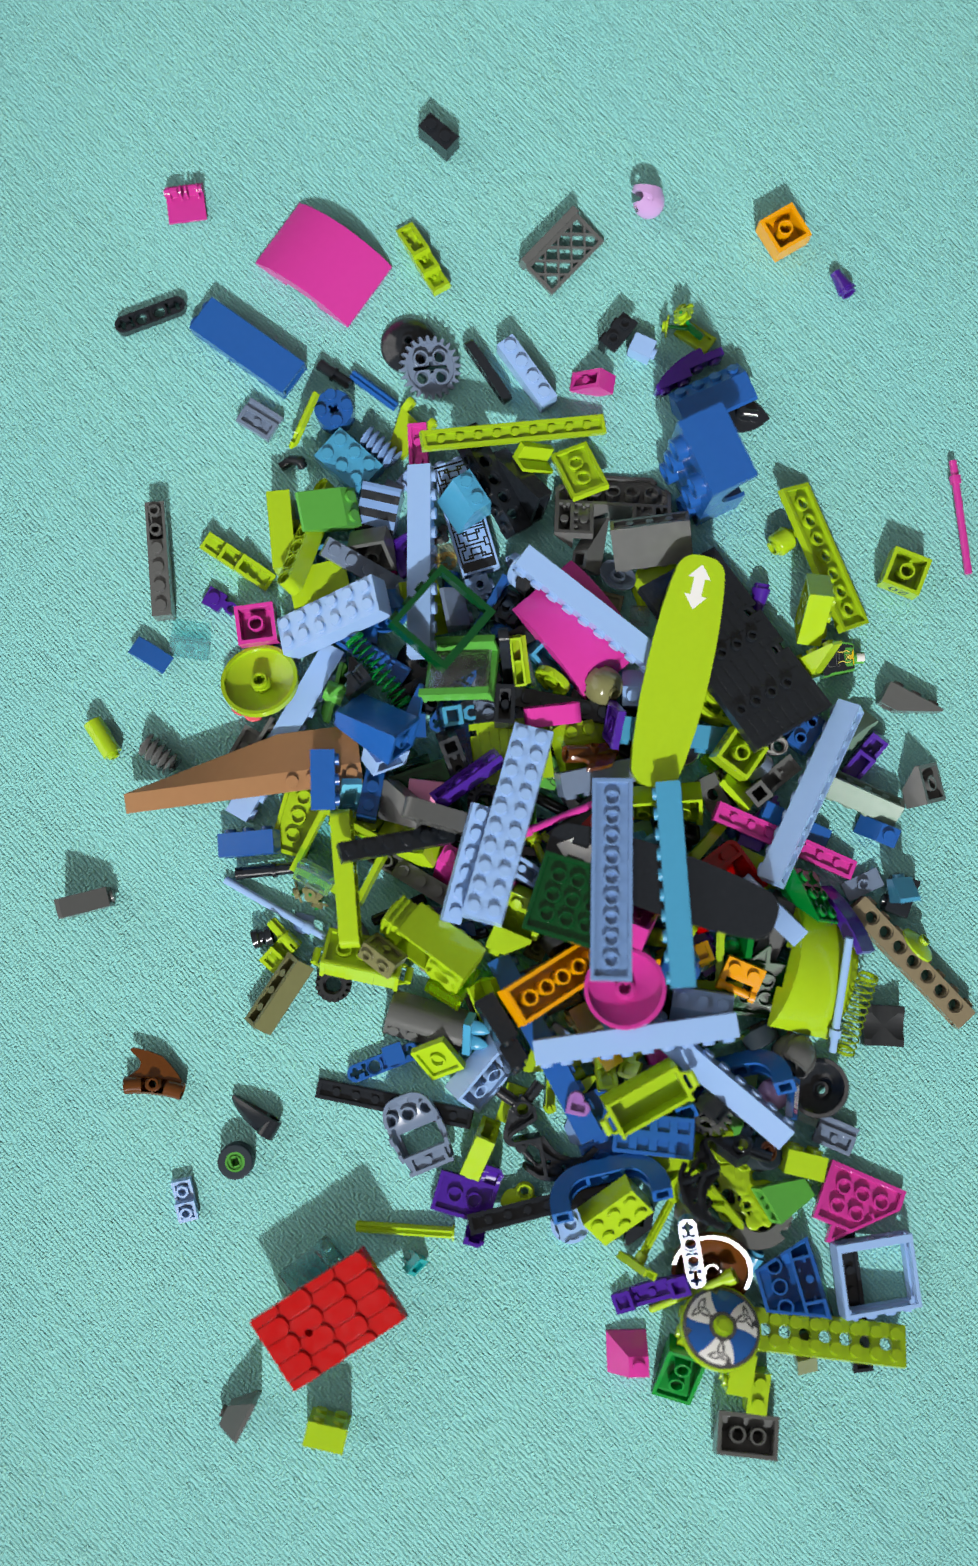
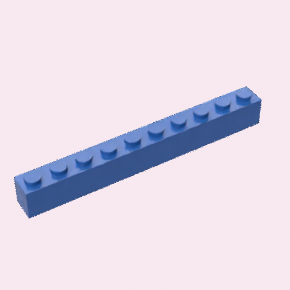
M507 953L487 963L493 976L496 977L500 989L525 975L524 971L520 973L517 967L520 963L515 954ZM546 1013L527 1025L520 1027L533 1053V1039L557 1036L553 1026L548 1027L545 1021L548 1018ZM561 1062L553 1063V1067L542 1068L565 1112L570 1093L578 1090L583 1094L585 1088L581 1080H576L573 1075L576 1072L573 1064L561 1066ZM585 1096L584 1100L590 1105V1112L587 1116L580 1117L565 1113L581 1145L603 1134L602 1126L599 1122L601 1118L600 1116L595 1117L592 1111L595 1107L590 1097L586 1099Z

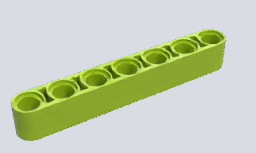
M323 478L315 485L314 490L336 487L326 478ZM301 522L277 579V583L292 596L297 595L302 590L325 533L302 532Z
M351 808L331 810L330 829L339 945L341 949L358 948L363 944L357 861L341 864L336 847L338 842L355 839L353 812Z

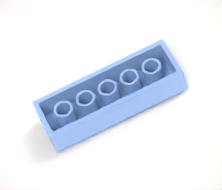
M370 574L276 619L283 655L298 660L389 618L392 612L385 581Z

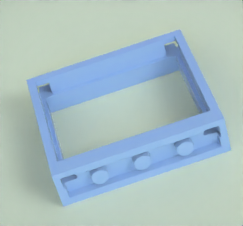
M903 1229L836 1240L829 1243L838 1314L846 1321L853 1320L856 1322L859 1318L863 1317L874 1319L880 1314L895 1315L898 1311L912 1312L913 1309L922 1307L912 1233ZM900 1244L907 1297L849 1307L842 1254Z

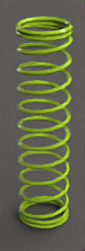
M859 971L857 973L859 979L855 980V982L862 986L872 987L873 992H868L860 987H853L856 992L869 994L871 999L867 1000L857 994L850 995L856 1000L867 1001L869 1006L865 1007L855 1001L848 1002L853 1007L866 1009L867 1012L863 1014L852 1008L846 1009L850 1014L863 1016L864 1020L860 1021L849 1015L844 1016L850 1022L861 1023L862 1027L858 1028L847 1022L842 1023L843 1027L858 1030L860 1034L855 1035L848 1030L842 1029V1031L852 1035L843 1032L841 1034L848 1037H856L858 1040L854 1043L845 1037L841 1038L850 1042L838 1039L845 1044L855 1045V1049L848 1045L838 1043L837 1053L840 1055L853 1057L856 1054V1044L860 1041L858 1037L862 1035L861 1029L864 1028L865 1015L869 1013L867 1008L871 1006L869 1001L873 999L874 986L878 984L879 980L878 976L871 972ZM860 974L866 975L872 979L865 978ZM846 1017L853 1018V1019H855V1020H857V1021L850 1020V1019H848V1018H846ZM844 1024L853 1026V1027H855V1028H851V1027L845 1026Z

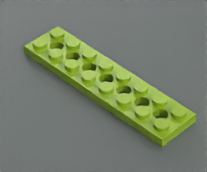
M809 482L782 488L778 491L779 497L812 574L830 576L831 573L833 578L831 577V583L834 584L833 594H836L835 606H831L830 611L838 633L840 634L869 623Z
M754 1307L759 1316L760 1323L765 1324L769 1328L768 1335L764 1336L761 1334L758 1351L901 1369L907 1368L906 1325L868 1320L846 1321L842 1317L831 1316L832 1319L767 1313L765 1308ZM783 1326L788 1329V1338L780 1336V1327ZM800 1329L808 1331V1340L805 1341L800 1338ZM821 1331L829 1335L828 1343H823L820 1340L819 1334ZM841 1334L848 1336V1345H843L840 1342L839 1337ZM861 1336H865L868 1338V1348H864L861 1346ZM881 1339H886L889 1342L890 1347L888 1350L881 1348Z

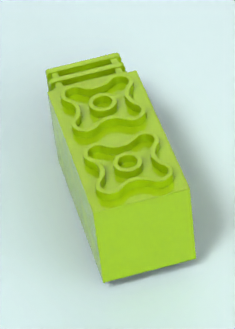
M403 895L393 903L382 918L379 932L383 933L396 947L407 954V958L423 969L431 979L441 983L446 990L457 994L480 964L486 949L479 941L470 938L464 930L456 928L451 922L439 920L440 915L431 906L425 905L422 902L417 905Z

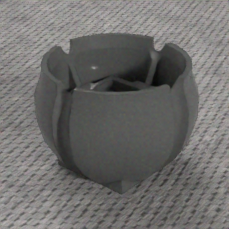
M788 1031L787 1034L779 1037L774 1042L771 1051L780 1055L788 1063L795 1077L806 1078L813 1071L817 1056L816 1049L809 1037Z

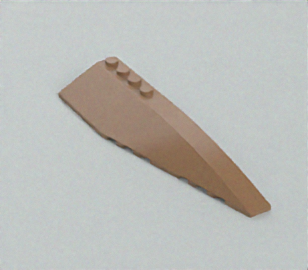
M337 727L277 734L125 793L126 814L311 790L310 749H335V753H339V765H335V771L339 773L340 785L342 778H361L363 783L359 745Z

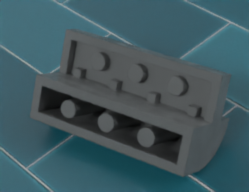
M397 990V992L394 991L390 1002L383 1033L420 1044L444 1036L459 1054L463 1040V1024L468 1013L471 1011Z

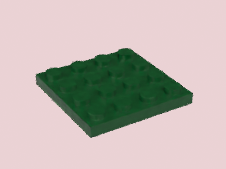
M545 851L522 929L590 949L591 863Z

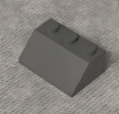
M718 1410L713 1429L712 1451L717 1455L778 1461L780 1417Z

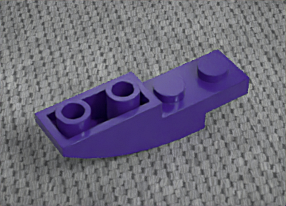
M700 347L682 357L660 379L655 388L654 396H666L677 387L683 388L689 385L692 373L695 375L703 371V368L707 366L714 367L720 364L724 356L722 347L703 354Z

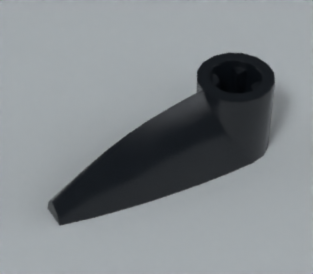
M234 1094L232 1101L242 1118L261 1137L273 1140L282 1121L264 1109Z

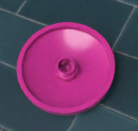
M632 948V982L590 981V968L585 978L584 994L589 1009L600 1022L613 1029L634 1030L649 1024L660 1013L666 999V980L660 966L651 956Z

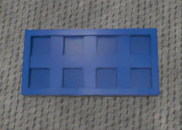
M663 1115L647 1126L628 1135L625 1140L622 1139L620 1134L613 1135L612 1152L693 1160L696 1118Z

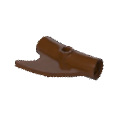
M607 742L564 745L561 754L564 763L585 762L588 765L586 771L592 772L612 767L619 754V750L611 749Z
M136 1047L131 1048V1052L139 1058L141 1065L131 1075L124 1076V1094H150L181 1100L186 1083L182 1081L177 1071L167 1059L149 1050Z

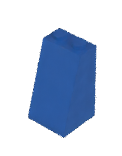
M362 693L356 698H352L345 706L337 709L334 726L389 765L413 746L420 718Z

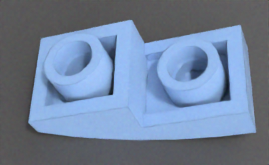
M188 1176L172 1180L171 1187L175 1198L174 1206L179 1223L199 1219L192 1177Z

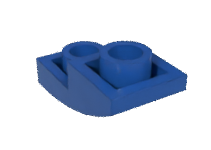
M138 636L128 651L129 654L142 663H146L160 674L164 673L173 660L172 656Z

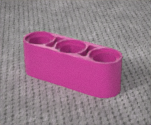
M579 701L523 708L525 725L537 728L582 722Z

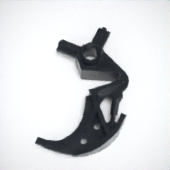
M535 1079L524 1094L518 1093L515 1095L501 1085L497 1088L494 1095L509 1105L503 1139L507 1145L515 1147L518 1153H522L533 1164L531 1165L524 1161L522 1166L525 1171L537 1179L556 1181L567 1169L577 1164L585 1163L594 1157L598 1151V1148L595 1146L579 1157L562 1155L551 1146L544 1135L540 1136L539 1131L513 1136L538 1119L534 1100L545 1086ZM519 1104L527 1105L523 1110L517 1108ZM529 1144L539 1149L541 1163L535 1162L533 1156L528 1152L527 1147Z
M745 1121L740 1134L737 1136L704 1138L700 1142L699 1151L696 1153L695 1160L690 1165L688 1172H686L688 1163L683 1161L678 1172L677 1192L684 1209L692 1217L694 1216L701 1222L724 1231L726 1224L713 1218L706 1205L708 1191L720 1176L721 1168L711 1149L735 1168L747 1164L750 1158L770 1164L773 1152L754 1146V1142L751 1139L754 1128ZM700 1163L707 1164L706 1170L691 1176V1173L697 1169Z

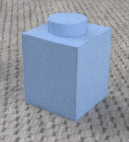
M636 332L628 348L627 356L647 365L649 360H654L658 349L655 348L657 341Z

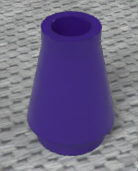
M840 269L830 275L838 297L847 299L855 293V284Z
M754 583V587H752V598L756 602L753 608L756 611L760 609L764 611V606L771 591L769 584Z

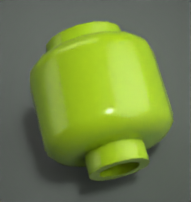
M780 527L769 535L767 547L772 554L784 556L795 548L796 534L790 528Z

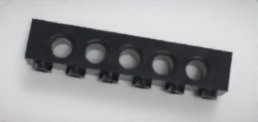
M475 422L468 426H476L478 424L477 422ZM490 446L457 449L462 462L467 469L471 470L490 499L491 515L494 517L505 539L514 537L531 527L532 523Z

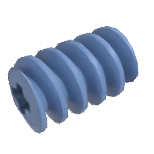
M371 426L363 434L359 444L377 458L385 469L389 468L401 457L402 451L396 454L397 447L394 446L390 449L391 441L384 443L386 437L378 438L380 432L376 431L373 434L374 426Z

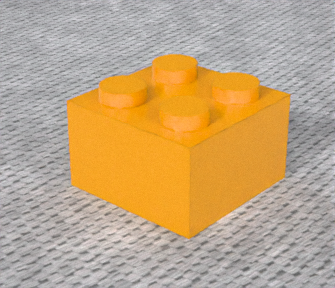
M792 202L760 220L755 230L775 263L807 245L812 235Z

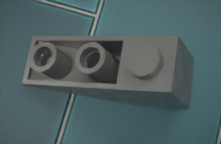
M609 518L594 519L593 539H580L573 551L572 561L588 576L600 575Z
M898 681L887 683L876 702V705L891 713L937 714L943 711V708L939 707V703L931 699L926 700L922 698V695L917 691L905 689L904 685Z

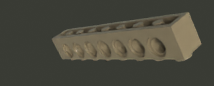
M870 896L859 897L850 906L857 914L871 941L953 1028L960 1029L976 1013L972 1009V1003L958 994L959 990L952 983H947L944 979L946 976L939 969L935 970L930 965L932 961L925 962L921 960L910 949L903 937V930L897 925L894 926L889 921L891 918L888 914L877 909V903ZM868 912H871L873 914V920L871 922H868L866 920V914ZM882 926L887 929V934L884 937L879 932ZM896 941H899L901 944L898 951H895L893 948V944ZM910 955L914 957V963L911 966L907 963V958ZM923 970L928 972V977L925 980L921 978ZM939 984L942 988V991L940 994L937 995L935 993V987ZM951 999L955 1001L953 1009L949 1008V1001Z

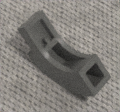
M791 1216L783 1224L772 1223L770 1228L763 1226L757 1230H750L745 1224L742 1230L732 1225L725 1233L736 1238L747 1249H768L785 1239L780 1232L788 1229L794 1218Z

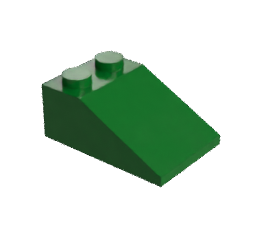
M669 1333L662 1351L651 1394L690 1405L706 1368L694 1361L685 1347L676 1345L677 1337H675V1334Z

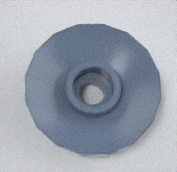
M614 559L606 560L602 563L600 575L610 587L625 591L630 590L635 585L636 577L633 570L616 572Z

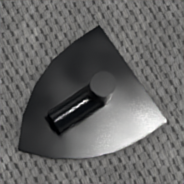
M754 401L728 412L738 433L752 431L770 419L766 412Z

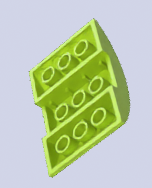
M795 908L794 917L808 933L795 946L787 941L786 947L791 948L783 985L782 987L776 986L767 1026L828 1039L829 1029L833 1023L845 939H843L838 924L817 922L801 909ZM852 946L842 1018L849 1006L848 1002L852 998L850 995L853 994V987H855V980L857 978L859 955L856 954L854 946Z

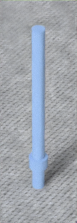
M228 876L224 879V884L299 926L308 935L312 934L323 941L326 939L327 933L316 928L312 922L302 920Z
M849 936L845 937L833 1023L829 1029L830 1043L828 1051L830 1053L837 1052L838 1039L841 1038L842 1032L840 1025L854 939Z

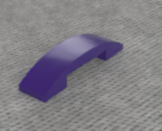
M677 1274L659 1277L655 1281H644L612 1293L610 1296L618 1315L669 1298L675 1300L690 1296L692 1291L686 1275Z

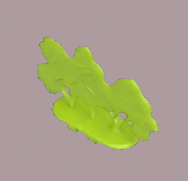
M726 1124L728 1131L722 1129L721 1136H733V1131ZM695 1133L694 1159L692 1161L695 1160L696 1153L699 1151L700 1142L707 1138L701 1134ZM711 1149L721 1167L720 1176L717 1178L719 1188L717 1189L713 1184L707 1194L713 1201L711 1205L716 1212H722L735 1227L741 1230L744 1229V1223L736 1212L746 1214L745 1221L750 1230H757L761 1226L770 1228L772 1223L751 1190V1187L755 1185L770 1183V1181L754 1180L752 1173L755 1171L747 1164L735 1168ZM702 1163L704 1170H706L707 1164ZM697 1168L691 1175L697 1174L701 1170ZM725 1189H730L735 1195V1204L732 1206L721 1194ZM740 1195V1196H741V1200H740V1201H737V1198H738V1196ZM742 1202H749L751 1207L744 1209L743 1205L741 1207L739 1205ZM752 1211V1214L748 1215L747 1212Z

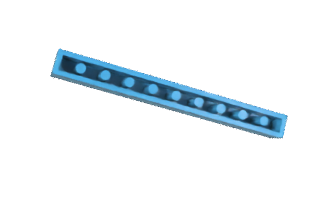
M680 780L655 782L656 788H652L653 800H657V808H654V820H658L659 828H655L656 840H660V848H657V860H661L662 868L658 869L659 881H663V889H660V901H664L665 909L661 910L662 922H666V930H663V941L668 944V951H664L665 963H669L670 972H666V982L671 984L672 989L697 987Z

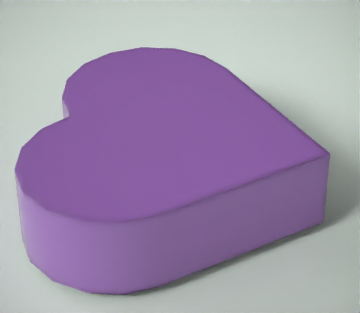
M578 1090L572 1091L568 1098L565 1113L580 1117L587 1116L590 1112L589 1103L584 1100L582 1092Z

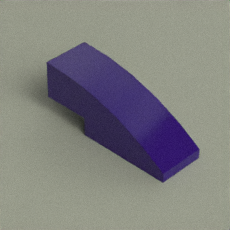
M873 729L840 771L860 780L886 749L890 740Z

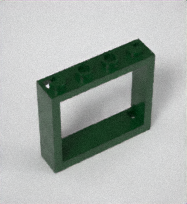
M441 564L438 568L434 566L427 574L429 579L425 583L421 581L414 589L416 593L413 597L408 596L401 605L404 607L399 612L397 610L393 612L389 617L391 622L388 627L443 674L496 611ZM439 576L483 613L480 619L444 660L399 622Z

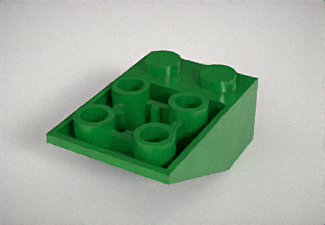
M793 868L784 889L779 888L783 897L817 922L838 924L837 912L830 905L828 895L819 883L818 875L811 870Z

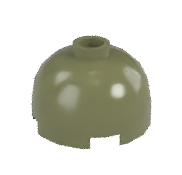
M607 665L600 669L594 668L585 680L587 686L584 694L589 700L599 705H608L609 700H617L623 689L622 677L615 669Z

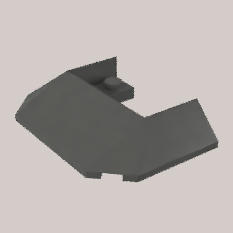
M605 476L609 483V489L573 502L565 485L560 484L555 488L554 535L572 548L573 538L593 539L594 519L609 518V521L672 513L671 493L666 489L662 490L652 478Z

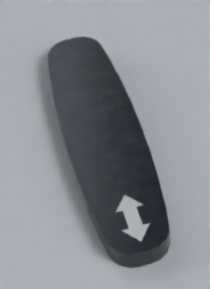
M571 823L559 825L551 833L546 845V851L591 863L592 827ZM633 838L632 905L661 915V910L665 909L664 901H660V889H663V881H659L658 869L662 868L661 860H657V848H660V846ZM687 855L692 925L709 931L756 941L764 939L771 934L779 914L778 901L771 892L726 870Z

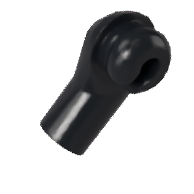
M290 455L280 461L278 465L282 471H285L292 465L303 470L307 467V462L303 456Z

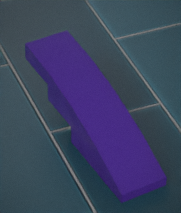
M832 885L821 886L828 895L830 905L837 912L838 926L843 939L846 936L854 938L853 946L857 955L869 954L875 951L866 929L845 898Z

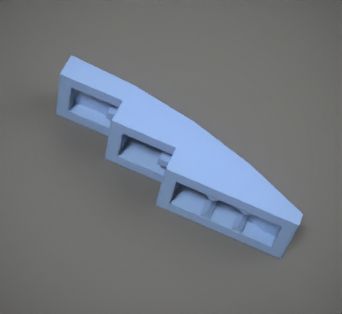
M749 873L743 878L762 887ZM778 902L779 914L774 928L795 946L808 931Z

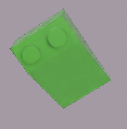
M336 487L295 493L302 532H348L362 526L354 487Z

